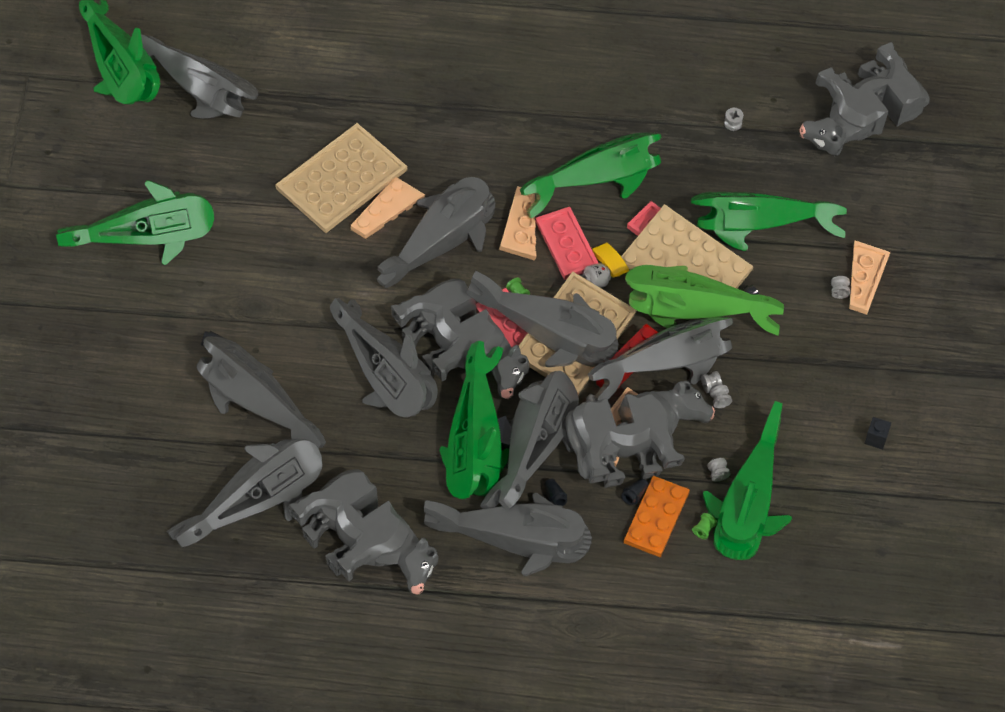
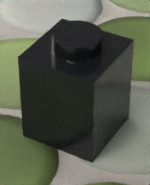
M873 417L865 444L883 450L892 422Z

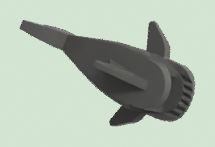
M141 34L143 48L151 59L156 58L172 78L195 97L197 107L191 111L192 117L205 119L215 118L224 114L241 117L244 111L241 97L252 100L257 99L258 91L254 85L228 69L202 57L165 45L155 37Z
M467 177L456 184H451L442 194L419 199L417 205L428 209V211L419 222L400 255L390 257L378 266V271L382 274L377 278V282L384 288L391 287L405 277L410 270L450 251L468 238L471 239L475 249L481 252L486 236L485 224L492 218L495 212V199L492 193L489 192L488 185L483 180L476 177Z
M477 271L474 272L467 294L477 302L497 309L535 339L556 351L545 362L546 367L568 366L575 361L586 366L596 367L598 364L610 360L617 353L618 341L614 324L607 317L600 315L599 311L590 308L578 293L573 295V302L545 296L503 292L500 286L493 280Z
M335 298L330 305L331 313L337 323L345 329L360 366L375 390L363 398V403L375 407H388L394 414L401 417H412L421 410L431 408L437 398V384L430 375L431 371L418 358L412 336L406 334L403 345H401L385 333L360 319L362 310L356 300L350 299L348 304H346L340 298Z
M725 316L691 319L649 337L616 359L598 364L588 373L589 380L604 379V385L594 396L595 401L605 398L609 399L622 382L624 373L659 371L685 367L690 371L689 383L696 384L701 380V375L709 372L717 356L732 349L731 340L729 338H720V331L732 325L733 319Z
M213 336L204 339L203 345L213 358L202 357L196 367L199 373L208 381L212 398L220 413H228V405L230 401H233L261 417L291 429V440L306 439L314 443L318 448L324 447L326 444L324 436L311 421L304 418L282 386L273 377V370L257 361L245 349L231 340Z
M551 372L545 380L533 382L527 389L519 392L520 401L515 416L510 422L512 430L508 475L503 477L489 491L480 505L482 509L493 508L499 503L505 509L511 508L521 497L527 480L552 453L561 440H563L568 452L574 451L567 436L565 417L568 412L575 410L576 406L579 405V398L573 382L564 372Z
M288 439L277 444L246 445L244 450L252 455L253 458L233 476L202 515L194 516L178 523L167 530L170 538L176 539L181 547L189 546L207 536L214 529L269 509L283 502L285 519L287 521L292 520L293 516L290 514L289 504L295 503L299 498H302V490L313 483L321 472L322 456L318 447L306 439Z
M538 493L533 494L534 503L516 504L509 509L500 506L463 513L445 504L425 500L424 512L426 513L424 525L439 531L459 532L500 549L529 557L530 559L522 570L523 576L546 569L551 562H576L586 555L591 545L590 530L577 512L564 509L560 505H554Z

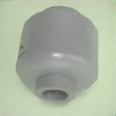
M598 263L586 266L582 277L602 288L607 286L611 279V273L608 267Z

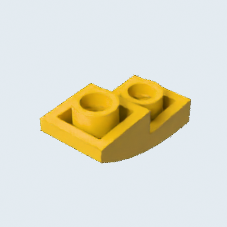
M608 243L592 249L596 259L609 268L613 278L629 272L625 261Z

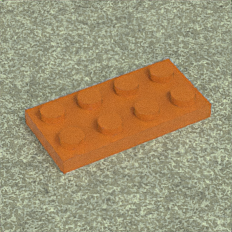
M653 476L626 534L624 544L661 558L690 489Z

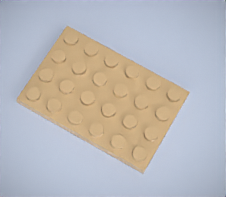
M356 123L278 182L276 189L322 231L327 233L383 190L395 177L398 178L405 173L407 166L362 126Z
M665 204L621 256L627 264L629 271L640 265L662 267L687 266L688 272L714 279L734 288H738L753 270L751 264Z
M575 272L570 274L554 296L557 299L573 302V295L578 293L590 308L599 311L600 315L612 321L616 328L617 340L637 311ZM529 333L519 345L521 354L527 356L530 368L545 377L554 371L564 372L573 382L578 395L589 381L588 373L594 367L586 366L577 361L568 366L546 367L545 362L556 351L547 347Z

